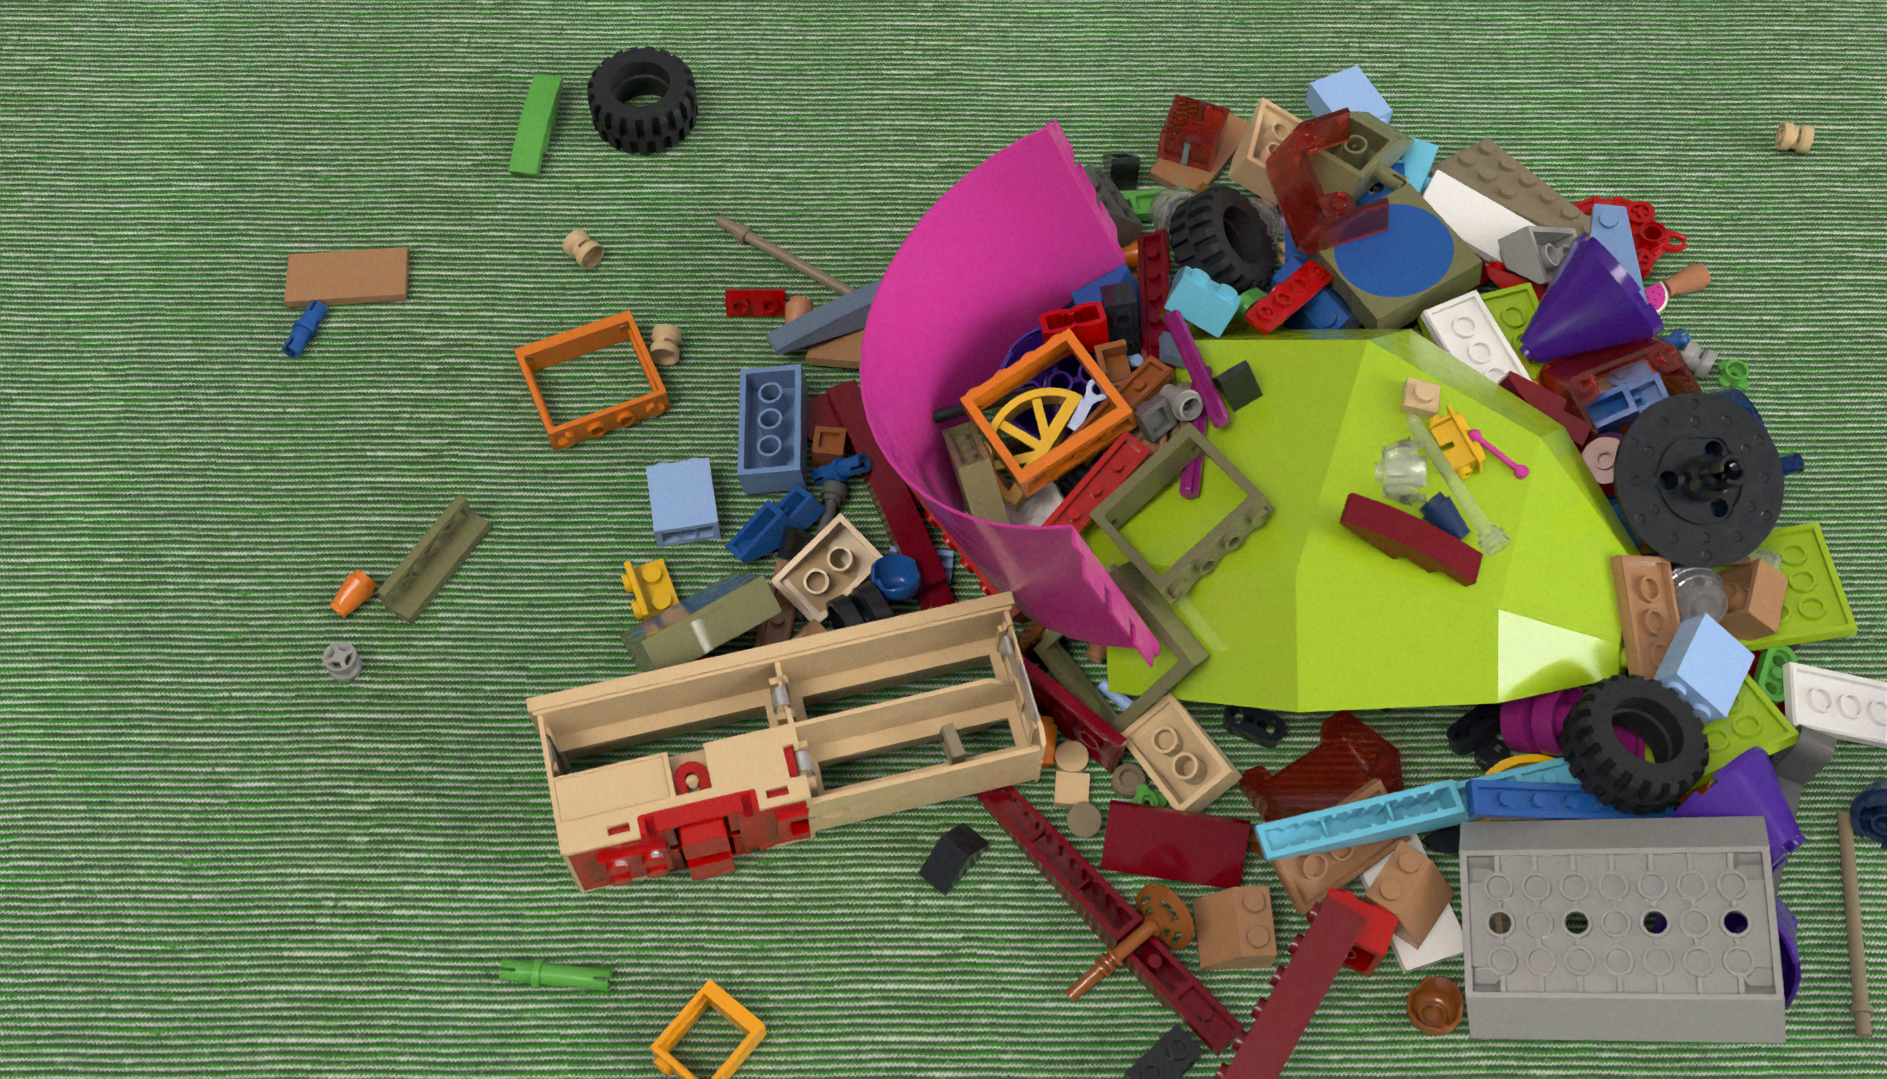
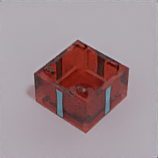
M1176 94L1160 134L1156 158L1211 172L1226 132L1230 108Z

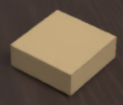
M1056 771L1053 807L1071 808L1075 803L1081 801L1089 802L1090 774Z

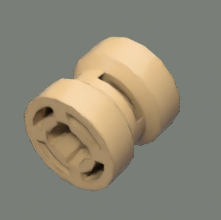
M1782 122L1776 133V150L1787 151L1788 149H1794L1796 153L1807 154L1813 143L1814 127L1810 125L1797 127L1793 123Z
M583 229L573 230L563 242V251L571 258H576V262L584 269L595 267L604 255V247L596 240H591L590 235Z
M671 324L656 325L652 331L651 340L653 344L650 346L649 351L652 361L663 366L674 365L679 361L680 349L678 346L681 344L682 331Z

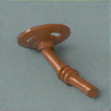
M1156 883L1148 884L1139 890L1135 904L1136 911L1143 917V924L1113 949L1108 948L1106 950L1107 954L1102 953L1100 955L1101 960L1096 958L1094 960L1095 965L1065 991L1073 1002L1078 1000L1104 976L1109 977L1111 975L1110 971L1115 972L1117 970L1116 965L1121 967L1123 965L1122 960L1152 935L1170 950H1181L1191 943L1194 936L1193 920L1187 906L1175 892L1164 885ZM1150 896L1151 900L1142 907L1144 898ZM1163 900L1172 907L1178 919H1174L1172 912L1162 906ZM1152 907L1153 912L1149 914L1148 910ZM1167 928L1170 929L1169 934H1165L1164 932ZM1178 931L1181 932L1180 939L1172 943L1171 939L1177 935Z

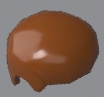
M1424 977L1420 985L1411 990L1408 995L1407 1017L1416 1029L1429 1036L1446 1035L1452 1032L1462 1019L1464 996L1457 984L1445 977Z

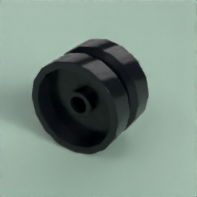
M870 581L853 588L851 599L841 594L826 602L827 614L834 630L894 617L883 595Z

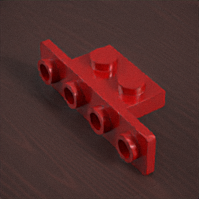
M1309 260L1281 284L1278 283L1269 294L1261 297L1245 313L1243 319L1257 332L1260 331L1264 335H1269L1332 281L1333 276L1321 265L1313 260Z

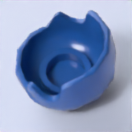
M901 554L886 555L878 558L872 564L871 581L881 592L885 600L903 602L916 595L921 586V573L918 571L916 561L913 558Z

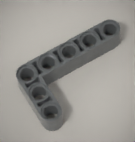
M1801 724L1795 728L1799 732V739L1796 744L1769 755L1794 818H1796L1803 785L1829 763L1837 743L1835 737ZM1784 865L1772 874L1774 895L1776 896Z

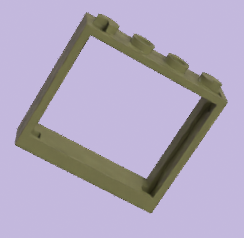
M969 421L942 430L967 513L980 519L1010 524L990 457L973 422Z
M1188 422L1091 511L1089 516L1172 604L1183 593L1186 594L1190 587L1203 575L1211 572L1217 562L1229 551L1236 549L1242 540L1252 530L1264 523L1263 520L1275 509L1264 494ZM1203 451L1248 497L1160 577L1117 529Z
M1132 561L1119 567L1112 564L1106 569V572L1179 661L1118 716L1059 643L1065 635L1047 628L1040 634L1042 641L1033 649L1069 693L1119 733L1124 731L1177 687L1210 657L1209 653Z

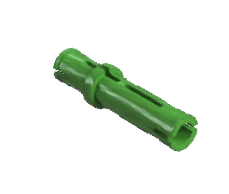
M503 958L500 967L515 971L499 970V981L531 983V987L540 988L541 985L609 992L611 983L596 979H612L611 968L602 969L545 963L544 959L538 958L534 962Z

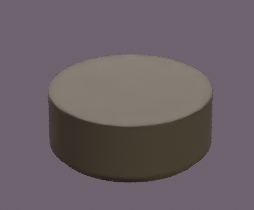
M1132 763L1119 765L1114 770L1111 779L1113 791L1124 799H1133L1136 795L1135 788L1139 784H1146L1144 771Z
M1081 801L1075 803L1067 813L1068 827L1076 836L1083 838L1091 837L1101 827L1102 817L1100 811L1090 802Z

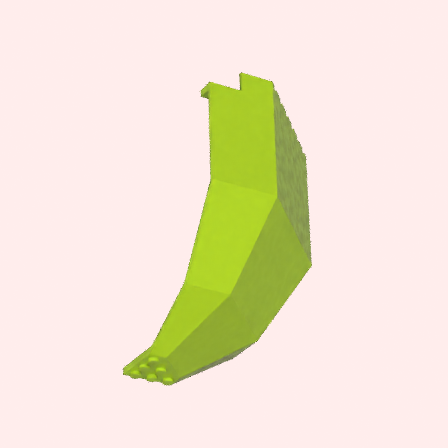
M1412 329L1274 330L1269 335H1264L1256 330H1232L1223 332L1219 338L1213 335H1191L1205 365L1212 368V379L1244 360L1248 362L1263 396L1234 412L1217 389L1228 412L1230 422L1226 426L1215 428L1208 416L1205 438L1264 494L1275 510L1263 520L1264 523L1252 530L1236 549L1229 551L1218 561L1211 572L1203 575L1190 587L1186 594L1183 593L1172 604L1154 587L1210 655L1209 658L1171 691L1178 700L1289 712L1493 704L1593 684L1603 678L1623 674L1628 669L1610 558L1617 555L1641 556L1563 425ZM1175 366L1176 385L1178 382L1184 383L1185 381L1192 383L1188 370ZM1407 377L1441 385L1437 414H1440L1442 418L1447 416V405L1450 404L1455 414L1462 413L1469 426V431L1471 429L1479 430L1481 437L1517 465L1523 464L1527 466L1529 474L1524 479H1517L1509 466L1480 445L1486 456V459L1483 460V473L1479 474L1475 467L1472 469L1473 473L1467 478L1461 479L1459 475H1454L1443 455V452L1454 447L1453 444L1440 449L1428 429L1430 426L1429 419L1400 412L1403 384ZM1171 429L1169 430V440L1171 436ZM1205 453L1203 455L1199 496L1194 497L1193 500H1187L1186 497L1180 495L1181 470L1172 479L1173 485L1163 487L1117 529L1160 577L1248 497ZM1441 491L1445 497L1450 496L1467 524L1466 526L1471 530L1461 541L1483 554L1476 583L1464 587L1441 570L1428 573L1403 555L1392 559L1339 524L1348 494L1352 492L1420 519L1424 515L1418 509L1438 492ZM1094 520L1083 532L1092 553L1105 570L1112 564L1119 567L1131 561ZM1129 601L1160 643V655L1158 657L1153 655L1154 667H1150L1136 648L1107 646L1108 692L1142 695L1179 660Z

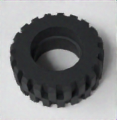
M638 46L630 47L629 51L623 52V50L615 52V56L612 58L609 56L601 62L602 66L598 65L595 68L587 85V97L593 125L604 141L609 142V145L618 150L623 148V151L633 154L635 151L640 152L641 155H649L651 151H656V153L663 152L664 148L668 146L673 148L679 144V139L684 140L690 134V130L694 128L697 122L698 102L694 77L688 65L683 63V60L674 54L671 56L670 52L660 49L657 51L654 47L645 46V49H638ZM640 95L662 97L659 101L647 106L624 104L629 99Z
M1214 185L1176 207L1170 219V246L1174 250L1175 255L1173 257L1176 264H1179L1180 268L1188 266L1191 269L1198 268L1203 270L1214 282L1220 285L1227 284L1234 288L1239 296L1243 292L1255 287L1262 290L1270 283L1276 267L1274 263L1276 256L1275 250L1272 249L1273 241L1271 235H1268L1266 230L1268 227L1265 221L1261 220L1259 211L1250 204V200L1246 196H1241L1240 191L1229 186Z
M1619 674L1596 682L1573 706L1562 723L1563 729L1560 732V743L1564 747L1561 749L1564 761L1570 764L1568 768L1570 774L1574 779L1578 778L1582 783L1581 788L1587 794L1593 793L1598 797L1596 801L1605 806L1609 804L1614 805L1617 811L1628 813L1633 810V814L1648 815L1650 812L1658 813L1666 810L1701 779L1709 762V751H1706L1709 748L1707 734L1702 733V730L1705 729L1700 717L1696 718L1693 714L1694 708L1688 701L1684 703L1678 697L1679 693L1674 689L1670 688L1668 690L1662 687V682L1655 679L1647 681L1644 680V676L1630 674L1627 678L1626 675ZM1613 726L1626 728L1638 735L1650 748L1655 763L1639 759L1627 751L1617 739Z

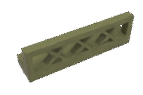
M458 494L377 591L386 610L411 625L492 528L489 521L471 512L466 498Z

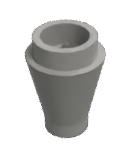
M1166 384L1161 388L1159 395L1166 398L1173 415L1178 420L1191 421L1196 419L1202 412L1203 402L1197 391L1176 387L1172 384Z

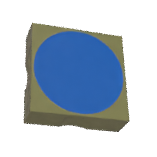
M1410 183L1307 238V261L1313 260L1333 276L1328 286L1346 301L1352 314L1365 329H1400L1414 321L1424 310L1452 300L1480 284L1483 261Z
M733 572L619 635L637 669L648 672L692 662L721 644L777 615L782 610L764 575Z

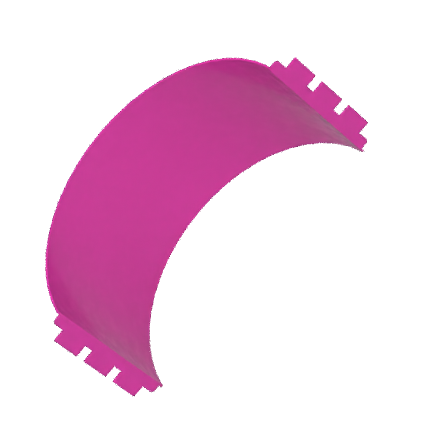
M1057 119L1053 120L1054 127L1050 121L1046 122V127L1017 140L966 174L927 211L903 241L876 290L867 316L861 343L859 368L861 396L872 434L889 464L1000 593L1012 592L1015 602L1014 607L1042 626L1067 637L1101 646L1136 648L1150 667H1154L1153 655L1155 657L1160 655V643L1072 524L1052 526L1012 525L980 519L964 512L963 497L942 430L969 422L971 419L966 415L939 423L933 421V412L935 410L961 404L960 398L965 396L971 388L980 386L993 378L994 374L998 372L1011 345L1025 333L1040 327V315L1051 310L1062 309L1074 300L1071 295L1072 292L1126 263L1125 254L1118 243L1117 227L1102 200L1099 201V207L1097 206L1096 190L1080 161H1077V168L1074 165L1073 148Z

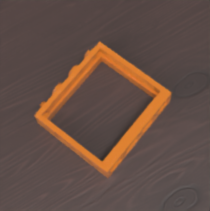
M630 310L514 349L520 370L553 451L569 448L575 443L589 438L600 437L606 432L620 427H628L634 422L648 417H656L670 410L667 392ZM629 339L652 393L555 427L533 372Z
M1070 328L1062 333L1053 335L1047 343L1034 351L1025 353L1019 361L1008 368L999 370L994 374L993 378L980 386L971 388L965 396L960 398L966 414L1026 498L1116 441L1125 430L1130 432L1137 427L1133 410ZM1073 353L1115 409L1021 469L981 411L1065 356Z

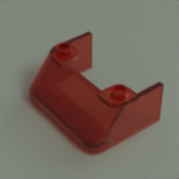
M1348 107L1299 123L1266 160V175L1294 245L1298 251L1304 254L1317 253L1388 230L1389 201L1387 197L1357 207L1352 196L1346 192L1336 191L1324 195L1308 154L1350 141V111Z
M1655 338L1555 360L1545 364L1536 375V381L1540 386L1567 399L1564 411L1592 425L1585 443L1599 433L1585 408L1586 405L1594 402L1599 396L1600 387L1597 382L1598 379L1646 361L1652 373H1659L1669 396L1703 392L1679 350L1674 345Z

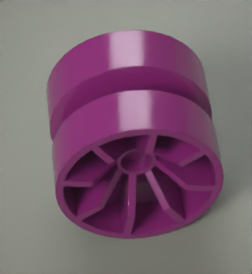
M1574 687L1502 702L1500 728L1506 745L1515 752L1544 753L1546 755L1563 757L1561 749L1564 745L1560 743V732L1563 729L1562 723L1573 706L1585 694L1580 687Z

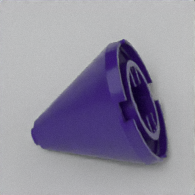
M1582 232L1573 239L1520 338L1522 346L1518 349L1529 363L1535 360L1538 364L1645 340L1653 338L1664 330V324L1651 303L1647 305L1639 292L1641 288L1596 238L1591 237L1586 241L1587 232Z

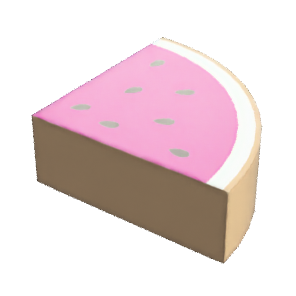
M1662 281L1644 289L1647 304L1651 303L1659 316L1668 302V291Z

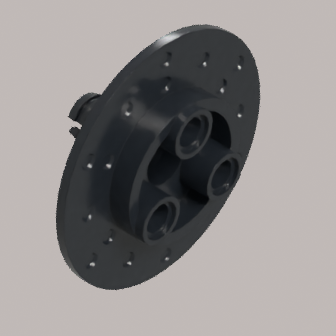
M1692 392L1677 394L1659 400L1643 410L1631 422L1617 448L1614 460L1613 482L1622 516L1635 536L1647 548L1670 562L1693 568H1712L1731 564L1756 550L1769 536L1778 520L1784 497V474L1776 446L1768 432L1752 414L1726 398L1713 394ZM1705 447L1708 449L1709 454H1705ZM1660 476L1665 480V488L1660 484ZM1710 503L1714 507V515L1710 511Z

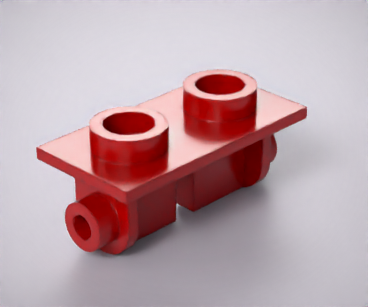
M736 287L725 289L726 316H785L786 290L780 289V287H777V289H736Z

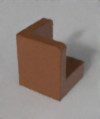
M1125 339L1094 346V361L1111 383L1127 379L1131 375Z
M815 426L811 452L813 468L829 464L837 457L847 458V428Z

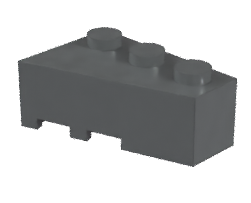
M1088 164L1084 170L1096 190L1097 206L1099 207V201L1102 200L1117 227L1118 243L1123 248L1131 244L1145 227L1109 175Z

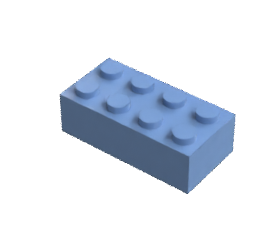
M801 364L740 369L737 476L745 494L790 491L796 484L807 489L808 383Z

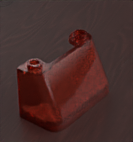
M1340 710L1322 723L1320 731L1321 744L1273 776L1263 766L1250 768L1242 774L1239 786L1247 800L1262 819L1268 823L1334 807L1374 778L1382 781L1388 794L1403 791L1404 784L1399 750L1350 712Z

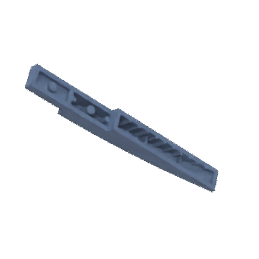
M882 279L845 294L766 334L767 341L776 354L780 355L865 328L871 304Z

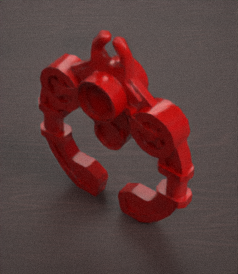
M1593 195L1592 198L1573 204L1586 215L1592 214V208L1595 203L1626 207L1642 279L1651 274L1654 262L1664 253H1676L1687 248V244L1684 243L1687 241V237L1679 232L1669 231L1663 224L1657 222L1654 219V207L1648 202L1641 200L1632 201L1616 196L1613 199L1599 198V195ZM1674 238L1683 243L1674 246L1670 244L1669 240Z

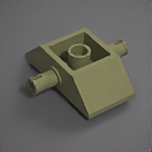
M1350 111L1330 132L1313 121H1310L1309 125L1305 126L1302 138L1311 141L1317 146L1312 150L1297 179L1294 190L1340 219L1375 183L1379 182L1393 191L1408 184V177L1401 175L1390 167L1414 144V139L1372 114Z

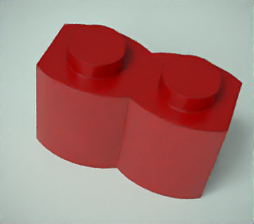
M1101 302L1082 303L1072 309L1051 310L1039 316L1043 345L1053 335L1062 333L1070 328L1088 353L1094 352L1095 345L1109 343L1107 318ZM1070 353L1069 355L1065 356L1064 358H1068V357H1070V356H1073L1074 354H1073V353Z

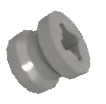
M339 641L331 644L324 651L322 657L323 664L329 670L334 680L349 682L357 678L362 672V660L352 644Z

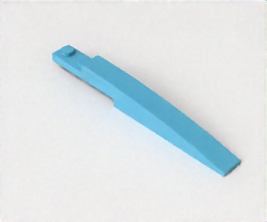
M1561 757L1454 783L1453 779L1280 819L1255 825L1254 830L1265 860H1278L1358 846L1455 826L1462 822L1486 819L1469 818L1465 783L1469 780L1582 783L1578 778L1574 779L1568 770L1570 767L1569 762H1565L1564 758Z

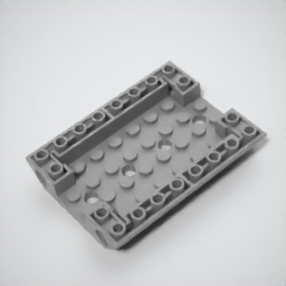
M1764 816L1462 822L1460 824L1459 861L1465 994L1471 1039L1786 1044L1785 998L1770 846ZM1656 913L1665 918L1667 927L1663 932L1654 934L1646 930L1643 922L1649 914ZM1731 913L1741 914L1747 921V929L1739 934L1731 933L1724 925V918ZM1497 914H1504L1511 920V927L1504 934H1497L1490 929V920ZM1581 914L1588 920V927L1583 933L1574 934L1566 928V920L1570 915Z

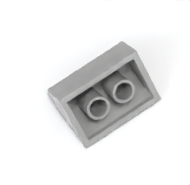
M1526 226L1497 240L1500 247L1499 255L1507 269L1540 285H1549L1570 244L1577 237L1575 228Z

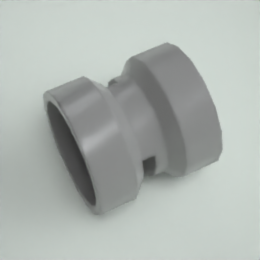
M1689 340L1675 367L1683 371L1687 369L1693 371L1696 377L1704 380L1714 364L1718 352L1711 349L1704 350L1699 347L1698 343Z

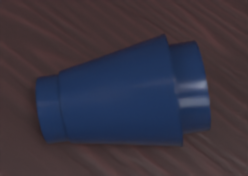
M1441 491L1418 509L1424 515L1422 517L1424 521L1455 536L1459 540L1471 531L1466 526L1467 524L1450 496L1445 497Z

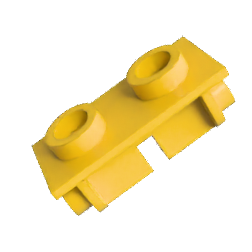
M1450 404L1447 405V416L1442 418L1440 414H1437L1428 420L1430 424L1428 427L1440 449L1453 444L1454 447L1443 452V455L1454 475H1459L1461 479L1467 478L1473 473L1472 469L1475 467L1479 474H1482L1483 460L1486 459L1482 447L1478 441L1471 442L1466 432L1469 431V426L1462 413L1455 414Z

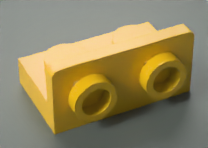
M663 558L632 568L630 560L623 562L626 574L621 575L626 593L633 592L636 600L630 603L636 620L643 619L645 621L679 602Z

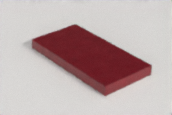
M1022 655L1039 715L1053 717L1054 724L1057 725L1059 732L1070 741H1077L1084 745L1089 756L1113 774L1114 770L1121 765L1127 739Z
M1110 799L1100 869L1227 889L1240 887L1250 821Z

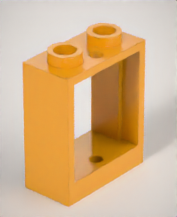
M709 979L651 1045L650 1049L655 1057L652 1063L668 1077L674 1073L680 1079H699L669 1053L711 1006L747 1036L711 1078L730 1079L767 1035L765 1024Z

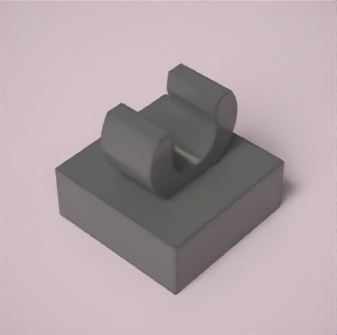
M1157 394L1148 402L1143 401L1133 409L1135 419L1145 440L1152 443L1177 424L1164 396Z

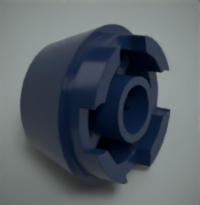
M1881 779L1872 782L1853 800L1850 806V815L1852 817V826L1862 839L1866 835L1874 841L1881 842V848L1887 849V779Z

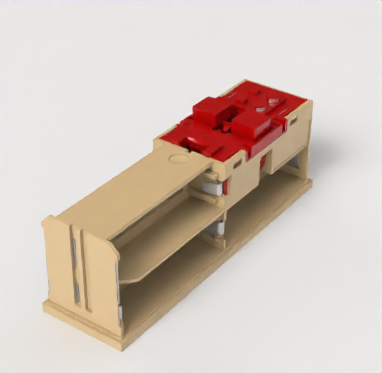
M1003 592L527 698L528 713L542 743L560 853L580 893L611 886H623L644 878L661 877L668 873V869L670 872H674L677 869L689 867L692 881L734 872L733 856L752 853L751 848L760 846L761 851L816 838L815 831L1034 780V782H1038L1046 748V737L1013 628L1012 620L1015 602L1012 592ZM989 664L992 665L996 678H986L807 719L804 707ZM767 715L770 728L703 743L704 749L672 757H668L667 752L580 772L572 773V771H569V774H564V770L567 773L568 769L571 768V759ZM1008 720L1015 744L1014 747L967 757L965 762L949 765V762L831 790H824L819 768L939 741L941 726L952 722L958 736L982 731L997 722Z

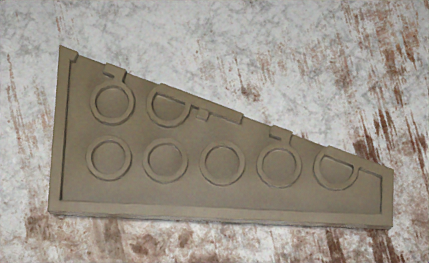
M1488 137L1431 167L1428 177L1432 178L1438 169L1536 226L1575 228L1577 236L1582 232H1587L1588 235L1585 238L1588 241L1591 218Z

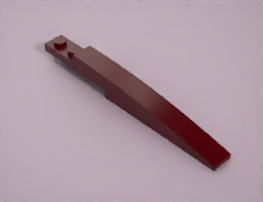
M855 379L827 388V395L841 428H847V440L853 456L865 452L868 457L861 459L860 462L867 459L871 460L870 471L861 473L891 546L895 547L897 554L911 557L916 561L917 569L921 573V586L915 597L921 611L954 604V598L947 584V575L904 480L889 464L875 441L866 418L861 390Z
M1012 785L984 791L977 796V800L1108 948L1113 949L1143 924V917ZM1154 935L1149 937L1122 960L1123 964L1166 1009L1170 1007L1217 1057L1234 1043L1241 1029L1245 1030V1027Z

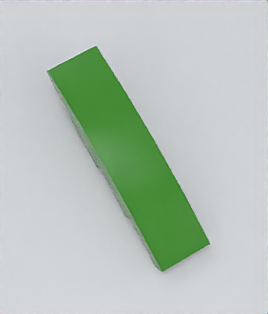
M535 73L523 107L508 170L511 175L539 178L543 154L547 155L550 134L555 131L564 81L563 77Z

